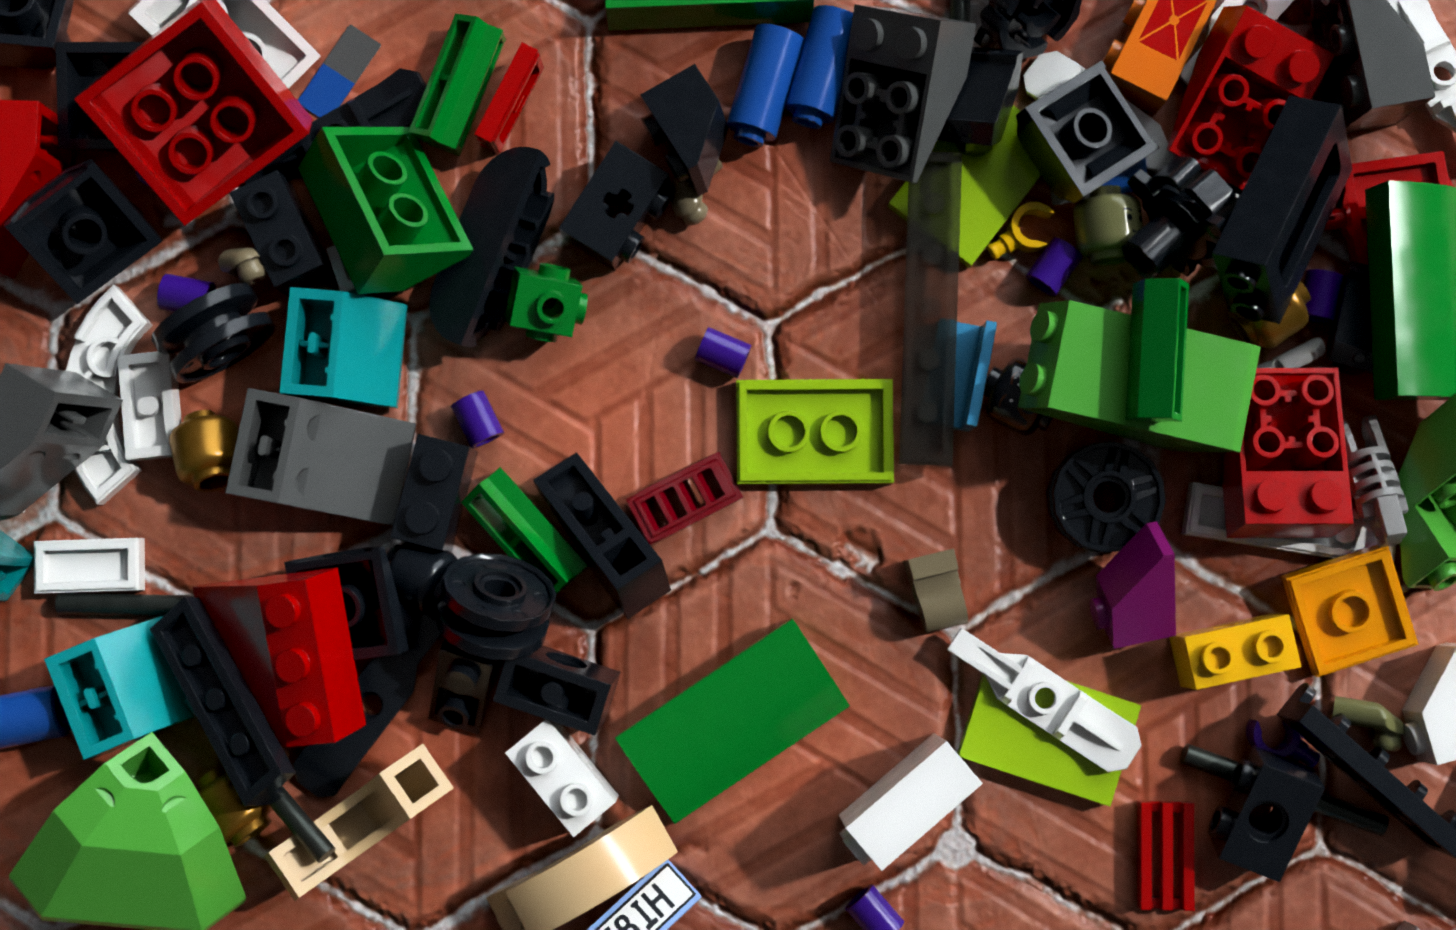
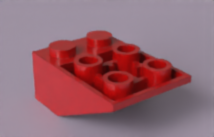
M1248 5L1223 7L1197 56L1166 150L1176 156L1196 159L1202 170L1206 171L1210 168L1215 170L1226 183L1243 191L1288 96L1311 99L1335 54Z
M0 100V276L7 279H14L29 252L4 227V222L23 200L65 169L75 165L76 150L58 149V114L40 101Z
M1338 368L1256 369L1240 453L1225 452L1223 499L1227 538H1332L1354 524Z

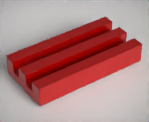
M521 42L474 134L482 148L496 155L498 152L501 153L544 69L539 51Z
M1137 800V907L1141 910L1161 909L1173 911V909H1182L1184 911H1195L1193 802ZM1152 812H1160V896H1152ZM1173 812H1177L1179 815V896H1173Z

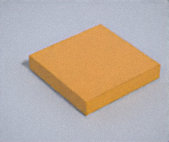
M1377 544L1281 575L1311 674L1315 677L1419 645L1389 546L1379 547Z

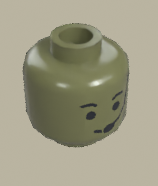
M1101 186L1089 194L1090 198L1082 200L1073 208L1076 248L1083 256L1089 257L1093 265L1125 263L1127 261L1121 247L1127 244V241L1143 228L1141 204L1136 197L1121 194L1120 186Z

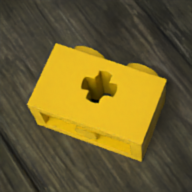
M1266 614L1178 633L1176 636L1169 637L1180 687L1199 690L1302 667L1289 614Z

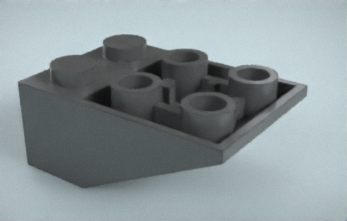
M1302 0L1303 15L1307 22L1312 23L1315 37L1314 43L1335 54L1323 76L1326 88L1323 102L1342 105L1346 134L1396 125L1435 98L1424 44L1387 0Z
M855 4L829 162L917 183L967 78L976 23L895 8Z
M5 363L0 375V515L18 516L98 451L107 437L123 399L76 372Z
M248 388L225 493L393 526L405 484L417 424L304 398Z

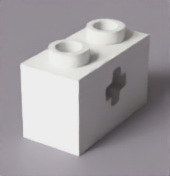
M545 719L505 752L573 837L616 803L619 794L562 724Z

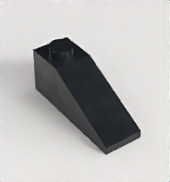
M577 452L533 480L536 488L600 584L627 619L671 591L662 559Z

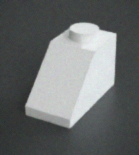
M1446 642L1436 645L1402 709L1406 722L1404 724L1406 734H1402L1409 752L1414 756L1416 755L1417 761L1441 765L1456 760V643Z

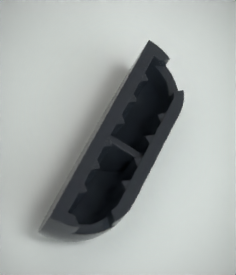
M515 147L498 154L482 169L472 187L459 222L474 250L469 257L437 273L429 300L430 315L436 330L445 339L465 347H476V341L484 337L490 330L500 331L506 322L504 315L514 266L528 269L553 206L554 193L547 191L545 170L551 164L541 150L531 147Z

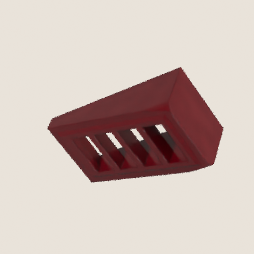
M717 452L626 498V501L648 543L652 547L739 501L743 496L720 452ZM709 469L712 470L725 494L716 500L702 475L703 472ZM690 479H693L706 503L705 506L699 509L694 505L683 484ZM673 488L687 512V515L679 519L665 495V492ZM654 498L657 500L669 523L660 529L646 502Z

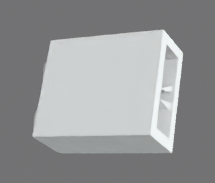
M933 733L839 814L845 826L839 834L843 838L845 845L863 866L872 859L880 870L883 871L983 783L951 745Z

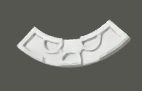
M113 284L85 316L74 336L76 341L66 367V371L76 372L118 396L119 390L117 356L131 354L138 341L153 326L120 287ZM118 412L102 447L74 469L82 485L98 505H104L142 471L136 461L125 460L124 438L119 424Z

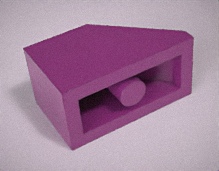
M1158 522L1146 523L1096 575L1097 597L1090 599V611L1096 629H1105L1113 649L1176 636L1175 554Z

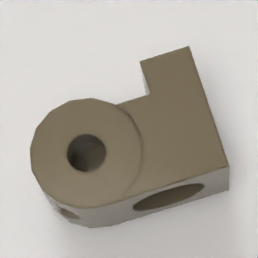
M954 549L903 561L917 611L926 633L968 623L967 608L960 587L961 582L957 571L959 567Z

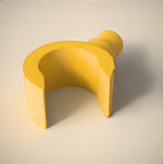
M1041 202L1023 204L1010 218L1007 231L1001 234L997 241L987 246L988 252L993 259L997 260L1005 253L1010 254L1016 249L1028 253L1043 250L1047 243L1026 238L1020 231L1019 222L1026 215H1035L1039 218L1049 219L1055 212Z

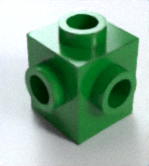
M540 263L538 271L514 266L504 318L509 326L527 329L526 336L545 342H556L558 335L572 337L575 324L582 325L586 315L588 295L581 293L583 285L576 278L570 277L571 269L548 263ZM554 298L549 306L542 307L547 299Z

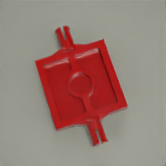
M1444 151L1352 163V171L1339 197L1337 209L1333 210L1324 231L1341 229L1347 242L1349 260L1368 265L1365 190L1388 180L1434 183L1455 187L1448 177Z

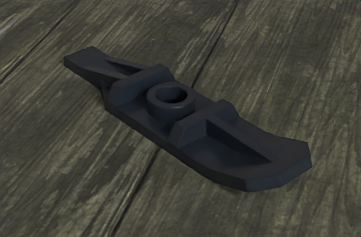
M398 69L376 86L313 121L310 133L247 179L245 184H249L276 170L289 181L295 178H302L298 167L321 127L411 126L427 86L422 76L416 71Z
M422 615L414 625L412 637L408 641V651L397 655L376 657L369 662L359 675L358 681L362 703L369 694L378 696L382 703L381 710L375 715H370L364 710L366 726L336 743L306 745L293 763L296 781L318 798L335 796L340 791L358 764L414 693L418 665L441 636L435 619L429 615Z

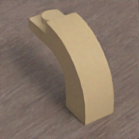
M421 744L380 772L334 808L313 821L336 848L326 860L318 863L295 835L272 849L264 857L295 901L451 791L453 786L425 745Z
M650 805L617 821L593 839L553 863L498 889L486 899L503 930H553L624 890L667 861L678 851L655 809Z

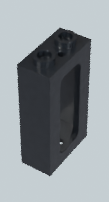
M1288 96L1212 252L1228 310L1241 319L1251 322L1265 320L1280 324L1352 171L1342 105Z

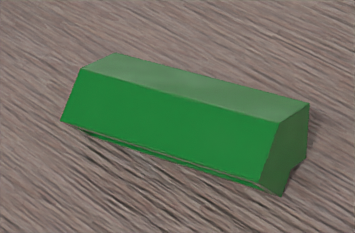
M455 13L408 133L430 146L460 157L506 41L502 29L487 24L479 17Z
M1149 278L1133 283L1125 420L1156 423L1182 422L1189 283L1181 278Z
M501 467L487 479L480 482L461 502L508 556L521 559L540 569L552 581L556 595L589 567Z

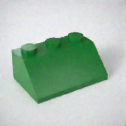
M321 127L298 167L358 294L404 291L469 257L474 250L417 137L408 133L410 127Z

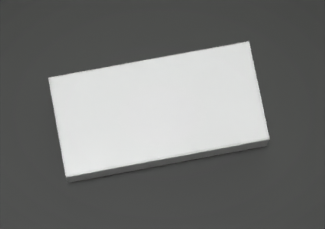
M145 538L34 541V594L145 590Z

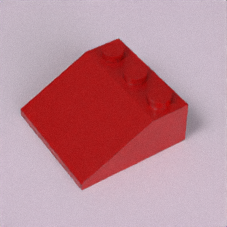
M197 0L74 99L184 226L310 133L313 121L308 112L216 0Z
M338 567L193 586L194 597L201 599L282 747L336 743L366 726Z

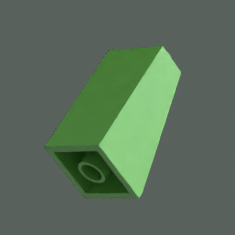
M1071 300L1039 303L1037 314L1034 316L1030 327L1032 340L1027 365L1020 377L1019 387L1021 394L1018 408L1170 451L1240 453L1261 349L1260 346L1187 328L1182 422L1156 423L1125 420L1131 315Z

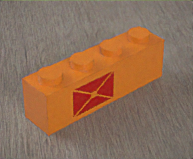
M1217 0L1132 1L1122 21L1130 26L1123 42L1114 39L1102 60L1106 65V71H1108V74L1125 99L1154 115L1168 100Z

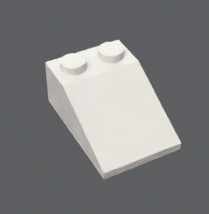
M138 0L129 9V14L149 34L153 35L197 0ZM216 0L288 89L321 57L266 0Z

